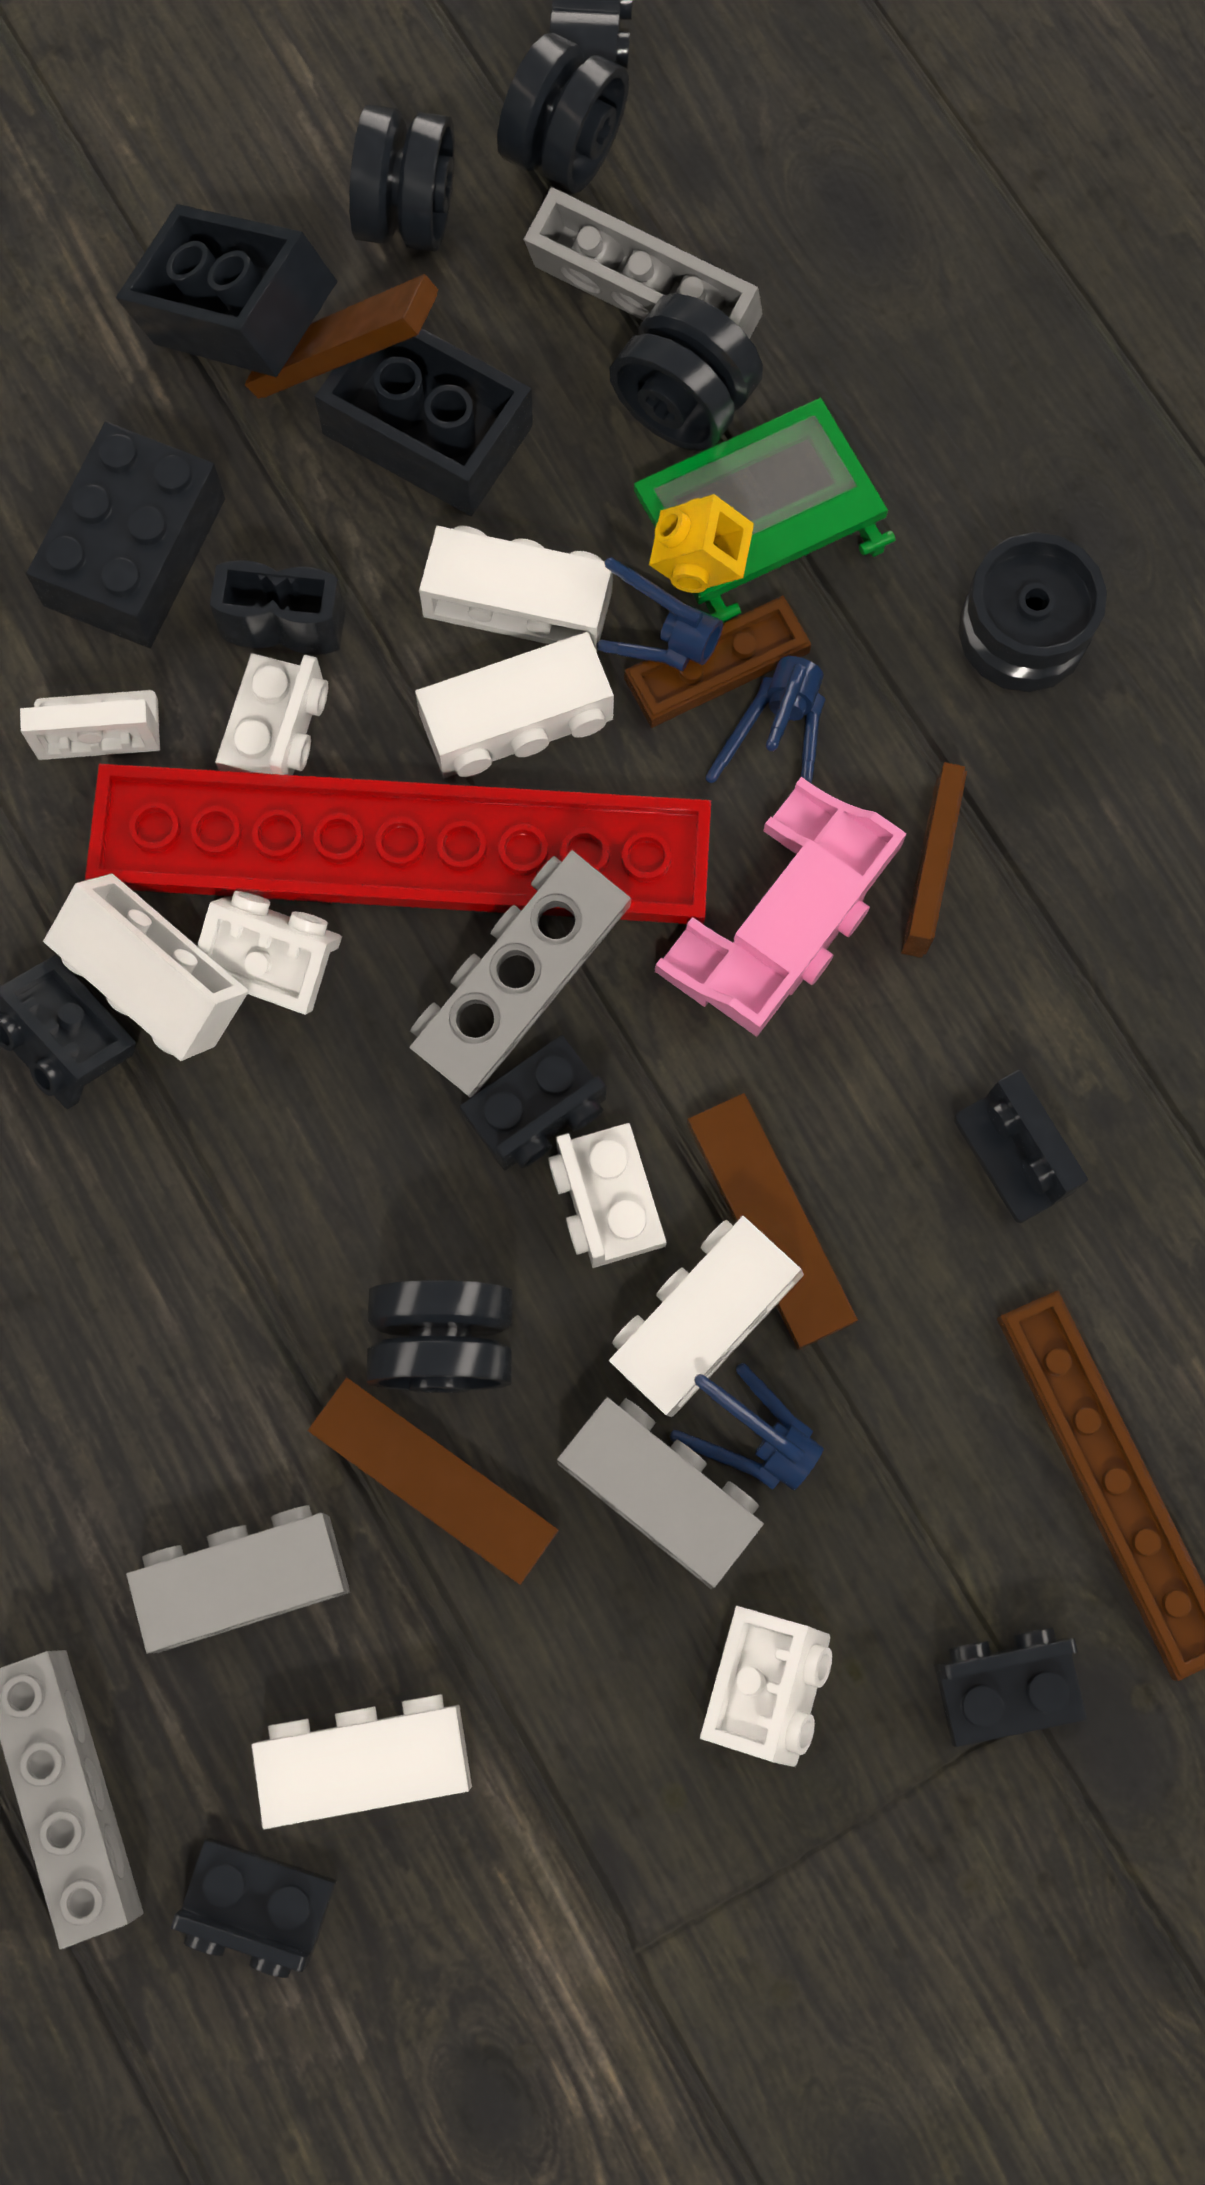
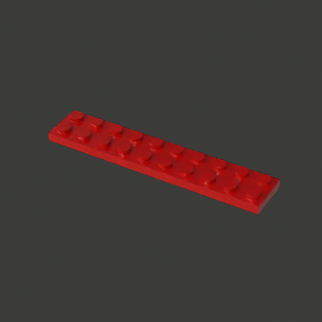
M99 764L85 881L112 873L134 891L233 896L234 891H242L267 899L506 913L513 905L523 910L537 893V890L531 886V883L543 866L553 856L562 862L570 851L573 850L631 898V906L620 920L688 924L693 917L704 925L711 800ZM554 907L543 913V915L574 917L568 910L561 907Z

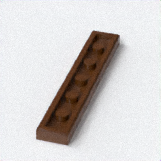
M1059 1290L1001 1315L997 1318V1321L1172 1680L1180 1681L1205 1669V1586Z

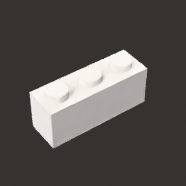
M436 526L419 593L423 617L546 644H553L588 632L597 653L596 644L601 638L612 594L613 573L605 567V561L589 552L574 551L568 554L545 549L539 543L529 539L520 538L507 541L488 537L480 530L468 526H458L454 529Z
M588 632L415 691L419 715L443 778L458 774L460 777L479 774L489 768L492 761L513 754L517 757L534 755L545 749L550 741L570 734L574 737L589 736L601 730L606 725V722L613 720L614 695Z
M112 873L75 883L43 941L61 957L63 964L70 971L87 979L107 997L108 1003L115 1010L133 1019L152 1036L154 1043L161 1050L174 1055L180 1061L215 1047L249 992L247 988Z
M744 1216L734 1226L728 1220L723 1221L701 1245V1249L707 1255L690 1273L683 1267L676 1271L656 1295L662 1301L661 1305L646 1321L639 1315L634 1317L612 1342L618 1351L610 1358L609 1362L666 1416L673 1417L699 1389L694 1383L695 1376L703 1374L709 1378L804 1276L802 1269Z
M442 1694L402 1701L404 1715L377 1719L374 1706L336 1713L337 1727L310 1732L309 1719L268 1726L270 1739L252 1744L263 1829L468 1792L472 1787L460 1706L444 1707Z

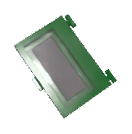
M821 398L634 483V492L655 528L661 510L686 503L694 498H702L712 494L718 496L754 523L743 578L709 587L700 593H692L698 605L705 602L710 615L722 620L723 623L741 614L738 603L726 607L720 597L721 594L858 530L864 543L859 545L860 553L863 556L870 553L872 557H875L884 552L886 545L896 540L891 530L880 534L875 522L886 518L888 509Z

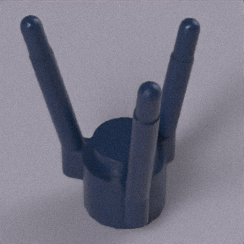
M607 558L604 565L609 571L670 611L660 635L661 640L668 642V650L609 640H599L596 644L597 649L601 652L618 654L620 656L665 663L680 671H684L689 660L704 665L716 648L723 629V621L693 606L684 604L614 558Z
M786 656L779 659L773 678H763L757 696L707 772V782L714 783L717 781L769 703V709L775 714L766 742V748L769 751H775L778 748L788 720H800L804 714L806 715L801 777L812 783L819 719L826 701L825 697L818 693L824 677L823 671L818 665L810 660L796 656Z
M744 1363L737 1365V1374L781 1424L777 1422L773 1427L708 1377L703 1374L696 1375L694 1378L696 1386L763 1438L755 1455L764 1460V1462L761 1464L679 1430H673L670 1433V1440L675 1442L677 1439L698 1454L754 1476L772 1490L779 1481H782L792 1490H796L811 1472L824 1450V1447L810 1438L813 1430L798 1420L767 1385Z

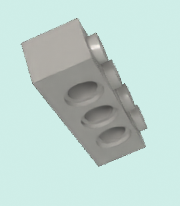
M553 187L550 188L524 238L536 268L642 320L646 318L662 296L675 293L699 298L721 310L741 327L749 339L763 314L757 286Z
M573 850L570 851L562 862L553 856L543 866L531 883V886L537 890V893L523 910H520L515 905L507 910L491 931V935L497 939L495 944L482 959L474 953L464 962L450 982L457 990L442 1008L433 1002L417 1019L410 1030L417 1038L409 1048L471 1098L478 1093L631 906V898ZM554 907L568 910L575 918L573 930L561 939L549 938L539 929V920L543 913ZM515 955L530 959L535 966L532 980L521 988L507 987L499 978V970L502 963L507 958ZM472 1004H484L490 1007L494 1014V1024L491 1030L486 1035L478 1038L464 1035L459 1025L462 1012Z
M46 1651L0 1668V1741L60 1949L125 1926L143 1915L144 1912L67 1651Z

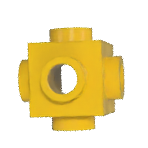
M715 494L694 498L686 503L661 510L655 528V539L649 565L669 578L674 587L689 593H700L709 587L742 579L754 523Z

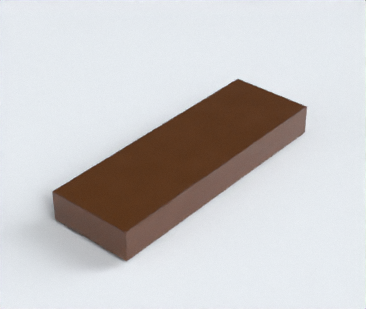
M784 595L723 623V629L716 648L704 665L689 660L684 671H680L665 663L644 660L625 669L624 680L650 727L653 728L775 670L779 659L783 657H803L809 654L812 644Z
M944 762L936 780L901 954L922 958L923 955L927 954L934 940L967 776L965 766Z

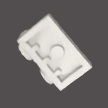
M251 653L215 761L219 771L293 775L294 770L302 771L304 769L311 746V737L306 734L312 715L320 716L322 714L328 694V681L322 678L317 657L304 655L301 665H296Z
M152 690L40 698L35 701L34 707L20 708L21 733L38 760L160 751L158 698Z
M234 891L233 896H226L210 902L198 947L249 990L248 994L304 1015L311 1012L316 1001L329 954L339 948L342 936L326 930L328 922L317 916L294 911L290 917L270 910V901L259 895Z
M630 1123L575 1139H570L569 1133L557 1136L558 1155L548 1157L558 1194L570 1191L577 1214L566 1218L576 1255L588 1252L592 1267L595 1268L666 1247L667 1242Z
M736 1606L700 1739L774 1763L795 1767L798 1763L799 1755H803L807 1751L812 1741L815 1725L814 1717L811 1715L817 1687H822L826 1682L832 1664V1652L828 1648L830 1635L809 1626Z

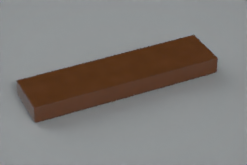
M423 274L310 324L277 377L251 371L244 385L258 399L265 398L417 336L432 308L439 289L426 274Z
M745 1093L688 1118L687 1125L735 1223L744 1216L797 1264L804 1273V1276L776 1305L797 1349L800 1350L855 1324L858 1319Z
M347 1377L308 1429V1432L520 1585L559 1531Z

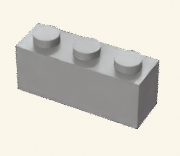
M607 1397L557 1459L558 1465L710 1589L715 1588L764 1525L762 1521L753 1515L759 1505L730 1481L721 1489L701 1473L707 1463L681 1441L676 1439L672 1446L669 1447L650 1432L656 1422L632 1401L625 1398L618 1406Z
M302 1506L271 1516L274 1528L248 1535L246 1525L207 1536L209 1544L207 1549L184 1555L182 1546L178 1545L144 1555L142 1559L145 1568L126 1573L146 1653H160L351 1593L330 1516L324 1513L312 1516L310 1506Z

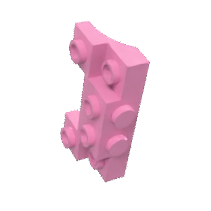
M802 777L796 783L794 791L776 814L767 820L764 827L765 833L797 855L736 932L734 942L720 936L692 917L683 934L665 957L660 958L655 965L656 973L705 1007L709 1002L756 1037L788 995H792L803 980L810 985H813L818 980L834 954L826 949L838 933L841 932L845 936L850 937L861 923L870 908L863 902L867 891L901 848L907 834L878 813L844 803L815 787Z

